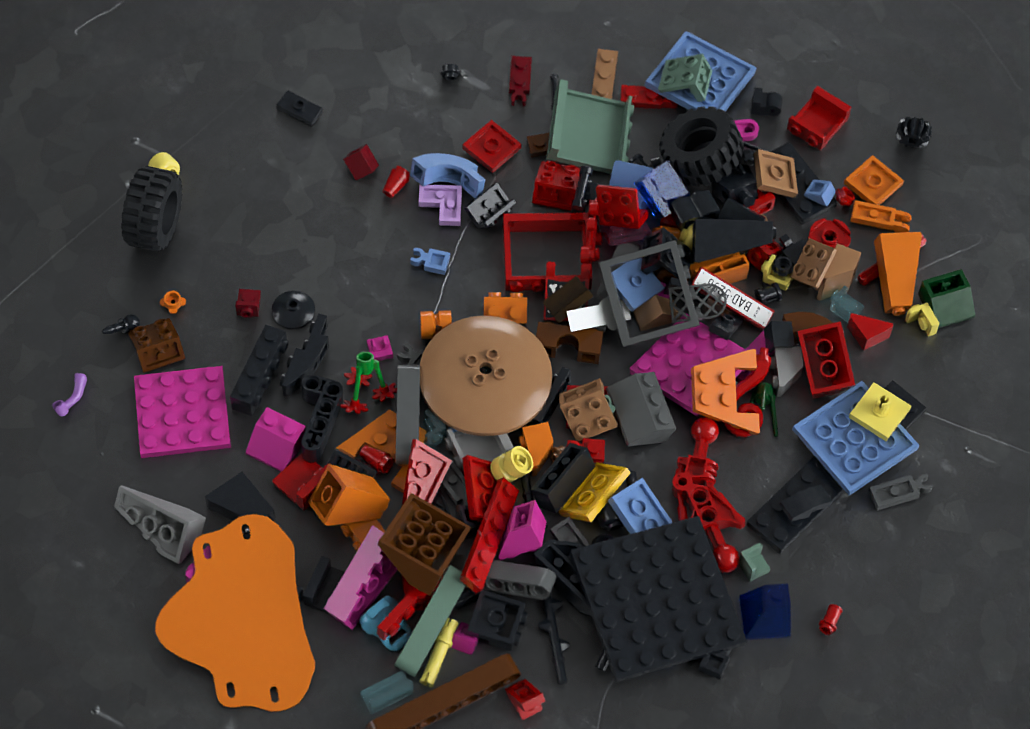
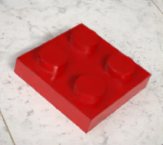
M490 120L462 144V149L491 173H494L522 148V144L493 120Z

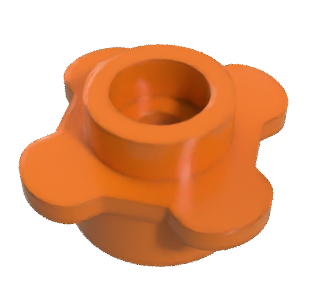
M174 290L167 292L164 298L160 300V305L166 307L171 314L177 313L178 309L186 304V299Z

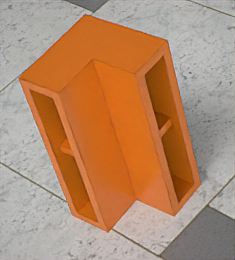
M738 252L691 264L690 279L692 282L699 268L703 267L731 284L747 279L750 264L745 254L740 255Z

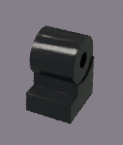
M754 87L751 114L778 116L781 113L782 96L776 92H762V88Z

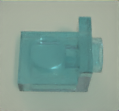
M844 286L840 291L837 289L831 296L830 310L848 322L851 313L859 315L863 311L864 305L848 295V287Z
M430 409L424 411L425 420L423 423L428 431L425 434V444L430 447L433 444H440L446 438V426Z

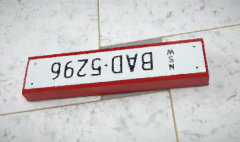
M703 267L699 268L690 284L708 283L721 287L727 298L725 308L762 331L768 325L775 312ZM703 286V287H705L708 291H710L713 286ZM701 288V290L699 291L700 293H702V294L705 295V296L708 294V293L705 292L702 288ZM715 288L712 292L717 298L722 293L718 288ZM712 296L708 297L711 300L716 301Z

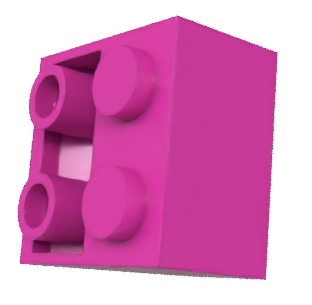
M536 500L514 507L502 536L498 555L500 560L515 558L519 554L528 551L533 552L542 547L546 520Z

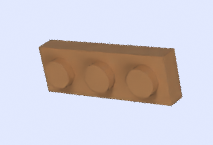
M598 49L592 95L612 99L618 51Z

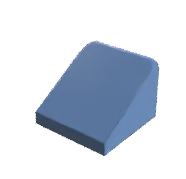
M813 179L804 196L823 206H828L836 191L831 181Z

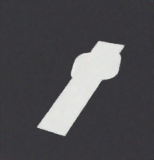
M609 296L600 301L599 305L566 311L571 332L607 325L610 330L617 329ZM621 300L626 320H631L629 308Z

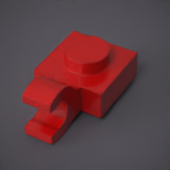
M583 438L582 444L578 441L567 440V446L569 443L588 448L594 463H604L605 440Z

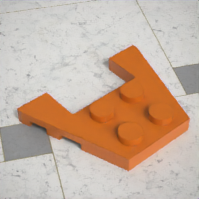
M750 349L693 366L691 368L693 412L718 422L728 423L731 427L749 431L752 435H758L760 433L759 414L737 412L735 370H755L757 368L756 349Z
M388 410L337 446L336 449H343L357 457L361 449L368 445L369 447L390 453L394 463H396L397 414ZM419 427V441L425 444L427 431ZM399 465L402 468L392 480L391 486L404 493L408 465Z

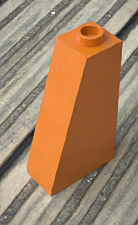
M921 232L880 233L874 240L885 313H892L894 316L903 315L912 306L922 238Z

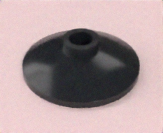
M292 290L284 292L272 304L274 320L277 324L287 329L302 328L308 325L315 315V304L312 298L301 291Z

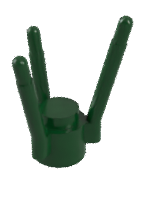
M760 382L756 386V391L751 393L749 403L754 404L756 401L761 405L762 411L765 410V405L770 403L774 437H778L775 407L776 396L773 395L774 388L770 383Z

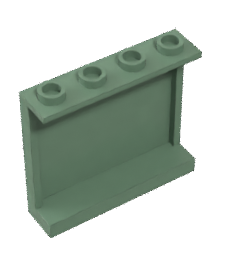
M560 79L554 95L546 159L578 167L588 166L593 168V170L612 174L615 161L628 162L626 151L629 149L630 139L627 138L632 129V122H629L634 111V105H631L632 96H629L625 103L567 89L568 81Z

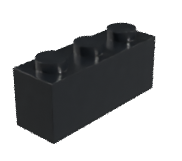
M569 443L531 488L539 508L557 513L595 468V464L588 448Z

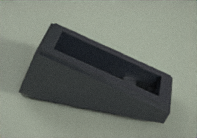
M335 449L327 463L337 466L342 457L343 460L339 465L341 468H345L348 462H351L348 470L354 471L359 466L358 473L363 474L366 470L368 471L367 476L375 478L378 472L343 449Z

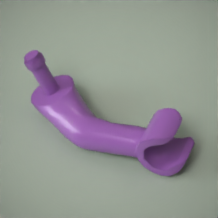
M74 374L75 386L73 394L65 402L57 400L53 403L52 407L59 416L67 415L68 409L81 399L87 382L85 374Z

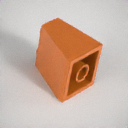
M328 464L308 503L324 525L332 526L380 519L391 499L373 477Z

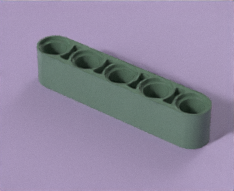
M451 565L449 566L395 662V667L415 677L466 586L459 580L462 571Z

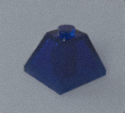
M788 584L763 585L739 595L743 632L747 640L791 637V601Z

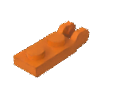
M856 200L853 204L850 222L901 233L909 232L910 226L905 223L911 221L912 215L896 210V208Z

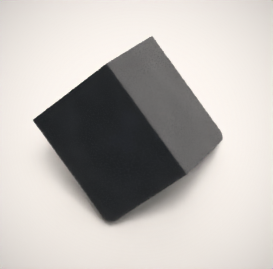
M771 321L764 328L765 345L769 349L768 353H772L777 347L792 348L795 345L792 321Z

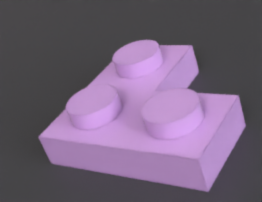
M419 184V207H440L439 225L460 226L462 186H422Z

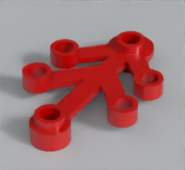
M597 198L589 200L588 213L589 217L593 218L587 219V230L590 231L588 246L581 247L580 259L583 264H590L600 259V249L595 248L596 245H602V233H598L599 203Z

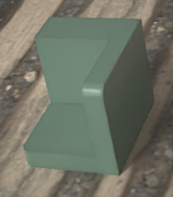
M761 543L742 551L740 554L739 566L749 582L770 571V567L761 555L763 548Z

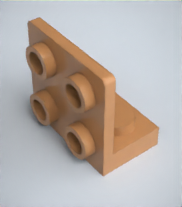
M809 238L790 277L810 288L818 289L837 250Z
M601 378L559 394L560 408L576 441H582L583 438H590L617 427L616 419L604 395V385Z

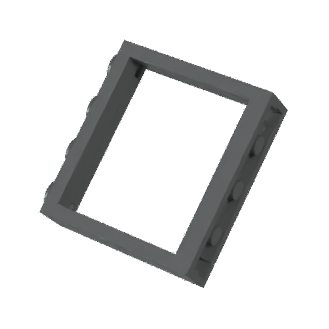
M675 240L599 262L623 347L700 326L699 321L703 320L700 308H695L693 302L694 299H697L694 287H689L687 281L688 278H691L688 266H683L681 257H685L682 245H677ZM671 249L691 321L631 338L611 266Z

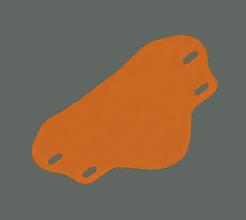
M257 514L241 516L223 529L201 535L195 539L192 546L195 564L194 576L162 608L156 620L155 632L159 641L166 649L185 660L208 669L212 673L217 699L222 705L226 707L254 706L268 711H283L295 706L302 700L309 688L315 669V661L304 630L295 579L294 545L280 526L270 518ZM244 524L249 526L250 538L248 540L243 538L242 525ZM205 543H208L211 548L212 556L209 559H206L204 556L203 545ZM228 682L234 684L235 696L233 698H230L227 693L226 684ZM271 687H276L278 690L279 701L276 703L271 700Z

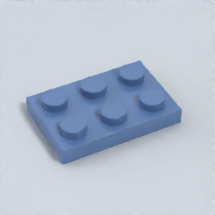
M643 478L607 500L630 534L673 523Z

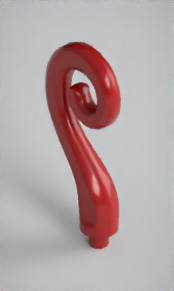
M760 348L759 354H756L757 368L751 370L747 377L736 384V402L766 377L772 360L768 356V348ZM743 403L738 407V413H758L760 428L762 427L763 413L757 405ZM724 422L726 428L737 437L752 436L749 431L731 427L730 424Z

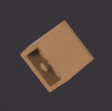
M837 243L835 247L837 252L819 288H815L818 291L817 300L821 301L848 292L856 274L862 252Z

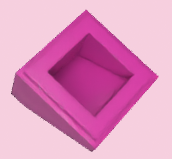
M461 622L453 635L452 648L472 655L479 638L468 635L469 624Z

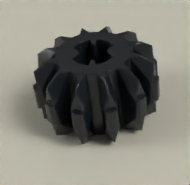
M906 117V119H901L896 129V138L899 139V143L905 144L906 147L922 148V146L928 145L932 136L930 122L924 121L923 118Z

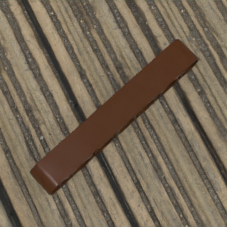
M509 653L503 654L372 720L366 725V729H422L516 681L521 676V672Z

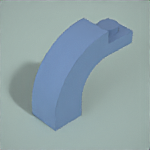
M432 153L412 159L410 176L422 186L434 182H450L462 186L466 192L477 198L483 193L485 179L477 173L478 166L462 157Z

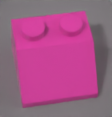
M267 407L255 424L245 453L281 472L294 460L301 449L306 426Z

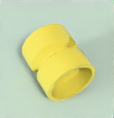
M521 446L512 448L491 462V472L494 478L499 480L504 477L510 483L528 474L533 469L532 456Z

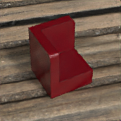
M367 144L349 152L343 159L355 180L373 173L379 166Z

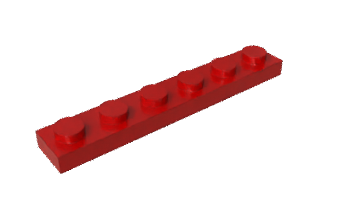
M504 477L497 480L459 578L475 593L483 589L519 490Z

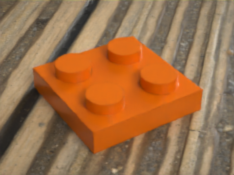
M872 155L845 179L844 184L865 202L881 205L903 185L904 180Z

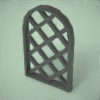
M708 283L689 285V287H699L695 293L697 299L701 302L696 308H700L702 304L709 308L704 315L701 313L702 319L717 317L724 311L727 298L721 287ZM703 286H713V287H712V289H711L710 291H708V290H707L705 287H703ZM682 287L668 288L672 323L691 321L690 316L683 312L687 304L681 310L675 306L679 299L686 303L685 299L681 297L683 290L680 294L674 291L675 289H682ZM701 288L708 293L703 300L697 296ZM715 288L722 292L718 298L712 294ZM672 293H674V294L677 296V298L673 301V303H672ZM709 296L716 300L712 306L705 302ZM718 302L723 305L719 312L713 309ZM673 307H674L677 311H679L678 314H677L675 317H674V313H673ZM711 310L715 313V315L707 316ZM680 314L687 318L676 320L680 316Z

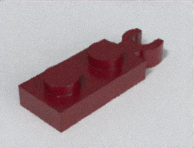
M512 56L509 94H512V106L515 105L516 100L522 101V107L526 106V95H530L532 57Z

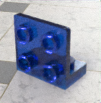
M669 160L664 161L634 182L655 218H665L671 214L670 205L674 199L690 195Z

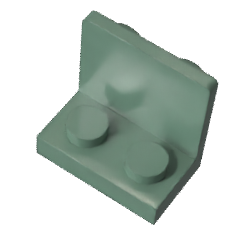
M697 54L666 60L658 88L659 92L663 93L689 88L697 102L705 101L712 75V69L705 56Z

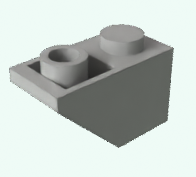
M801 347L776 348L773 356H770L772 358L770 369H774L772 385L776 389L777 397H781L801 377L803 369Z

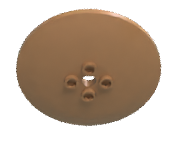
M473 316L446 326L428 343L420 361V390L429 409L446 425L471 435L496 436L523 427L542 410L551 390L552 367L542 343L522 325L501 317ZM487 366L492 371L489 374H483L480 372V368Z

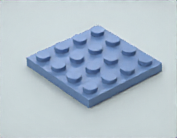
M686 31L648 77L644 87L688 110H696L702 106L708 108L710 106L726 111L753 77L757 67ZM697 54L705 56L712 69L705 101L697 102L689 88L663 93L659 92L658 88L666 60Z
M863 381L795 424L792 429L849 496L919 448V444L901 424H899L889 439L884 441L849 418L851 411L869 389Z

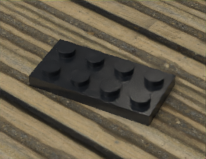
M789 142L770 151L794 158L798 194L794 198L781 194L778 195L802 225L837 206V200L834 197L828 206H823L804 196L812 180L820 179Z

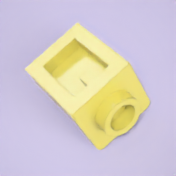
M928 303L913 305L909 308L905 318L907 323L918 320L920 328L925 330L928 337L937 333L940 324Z

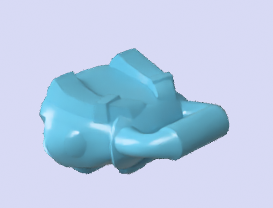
M387 595L361 616L360 624L362 629L367 634L380 638L377 636V626L398 605L397 600ZM404 620L399 625L406 633L393 644L389 641L390 635L384 641L380 638L384 646L391 651H399L403 648L412 634L410 626Z

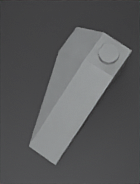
M119 486L114 505L131 525L135 524L143 532L142 536L146 540H151L155 544L156 550L162 556L178 564L182 563L192 550L195 539L202 535L206 517L188 508L125 486Z

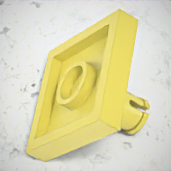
M874 382L851 411L849 418L884 441H887L908 414L911 405Z

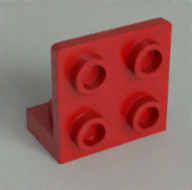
M541 161L535 179L532 203L571 210L579 180L580 168L574 165L557 164L554 161Z
M598 185L596 187L597 202L599 203V225L640 229L649 218L648 210L639 208L638 191L636 188Z
M301 453L272 480V483L302 510H305L310 506L308 501L328 464L322 468L316 462H307L303 459Z

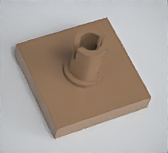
M760 149L754 152L757 188L760 191L764 190V192L768 191L794 198L798 194L794 158Z

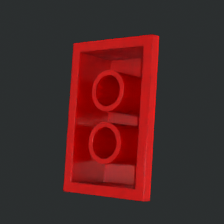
M841 321L797 331L813 399L835 395L856 386Z

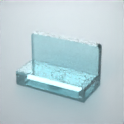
M400 671L360 691V694L370 713L374 714L413 694V682L411 679L407 680L403 671Z

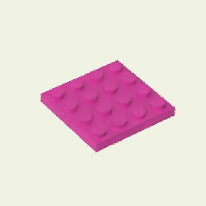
M688 321L676 322L674 325L681 324V323L688 322ZM700 321V326L662 336L629 368L632 375L655 372L663 395L697 417L700 414L693 412L691 368L747 351L731 340H726L710 332L709 327ZM735 370V378H736L743 370Z
M223 366L134 376L141 458L231 448Z

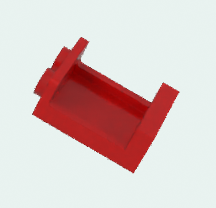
M817 86L812 92L811 99L796 116L792 115L789 118L787 130L794 136H798L806 141L810 146L821 151L849 119L851 106Z

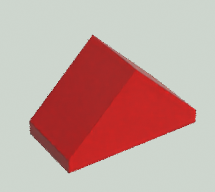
M851 313L847 328L862 349L866 350L888 339L894 323Z

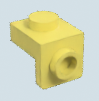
M772 254L768 261L765 260L762 265V282L769 285L776 282L780 289L786 291L793 278L790 277L791 274L781 277L773 272L772 266L776 256Z

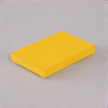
M597 462L595 468L558 512L562 517L592 522L608 502L607 500L612 497L628 477L630 471L627 467Z

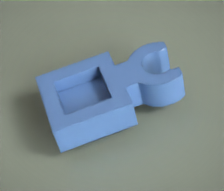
M414 248L413 255H417L419 258L411 257V265H424V271L445 275L450 260L449 252L429 248V252L424 253L422 249Z

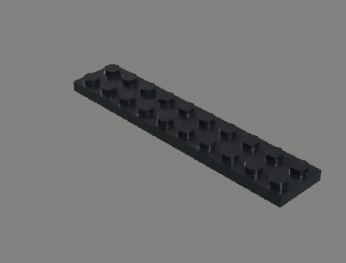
M892 380L884 389L911 405L910 411L900 423L907 430L925 412L926 407ZM814 456L747 521L746 525L781 554L826 508L812 511L808 518L791 521L779 505L780 502L800 491L817 485H821L834 502L844 492V489Z

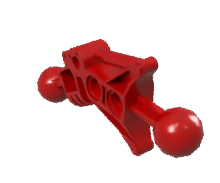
M700 417L695 420L691 427V435L696 441L693 455L678 457L677 459L678 469H676L675 476L673 477L672 493L678 499L679 521L688 519L687 509L683 503V500H686L692 512L691 518L699 516L704 531L710 539L720 572L729 573L739 565L740 556L734 546L726 544L720 530L729 527L743 529L745 527V518L714 487L716 483L715 478L717 477L716 471L719 469V466L713 460L706 458L709 444L713 443L719 435V427L713 419ZM696 498H702V499H704L705 501H703V502H696L695 499H696ZM710 517L713 520L710 522H706L703 520V518Z

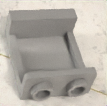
M450 428L447 429V438L444 439L447 450H452L455 456L453 457V462L458 469H461L463 475L462 458L464 456L470 455L492 462L496 457L514 448L507 433L496 436H477L460 431L453 433Z

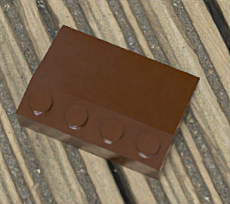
M411 493L377 545L410 585L430 596L461 547L471 527Z

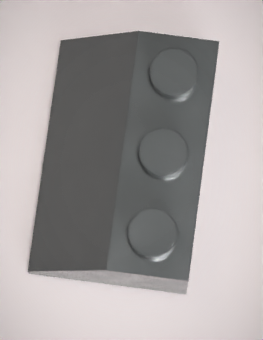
M655 372L636 373L606 388L607 394L611 398V404L615 406L614 413L627 446L664 443L676 430Z

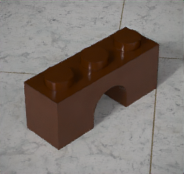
M538 322L536 337L544 346L549 357L555 358L556 351L560 346L571 345L578 352V362L599 365L603 331L588 328L571 332L570 325L564 326L554 324L553 322Z

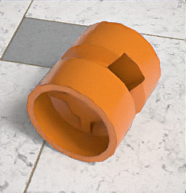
M439 310L437 314H434L433 311H420L421 340L432 339L439 331L452 324L451 310Z

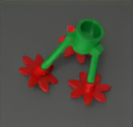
M370 352L358 353L356 355V368L351 367L352 373H344V377L349 379L346 385L349 386L355 383L354 396L351 402L344 400V404H340V407L346 409V412L354 410L356 414H360L361 411L367 412L369 410L366 408V403H360L358 396L361 384L367 387L370 386L367 380L373 377L371 375L373 369H375L380 389L373 390L375 395L372 396V399L380 398V401L384 402L387 397L393 399L395 397L394 393H397L395 383L388 386L384 382L379 368V360H374V355Z

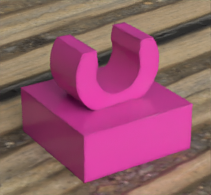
M388 335L367 340L368 350L374 355V360L382 361L393 358Z

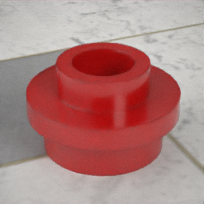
M847 187L839 188L835 192V198L842 206H851L853 204L855 196Z

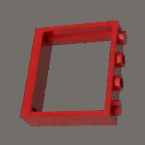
M589 213L503 214L505 291L520 292L533 290L541 292L545 290L546 275L512 276L510 232L582 231V246H588L590 231L587 230V219L589 218ZM592 262L590 263L589 290L592 288ZM555 275V277L574 278L575 276L580 278V275Z

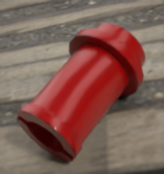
M835 604L828 606L823 620L819 622V630L822 633L831 635L836 631V623L843 611L842 608Z

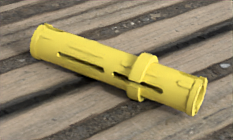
M447 618L439 636L435 640L434 648L420 679V683L425 686L429 683V687H434L448 648H451L453 645L452 638L459 625L454 619H451V622H449L450 618Z

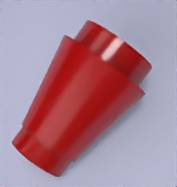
M396 166L395 169L391 170L382 192L386 196L393 198L410 181V173L403 167Z
M365 445L359 454L372 468L378 471L377 473H387L394 463L390 453L369 447L368 445Z

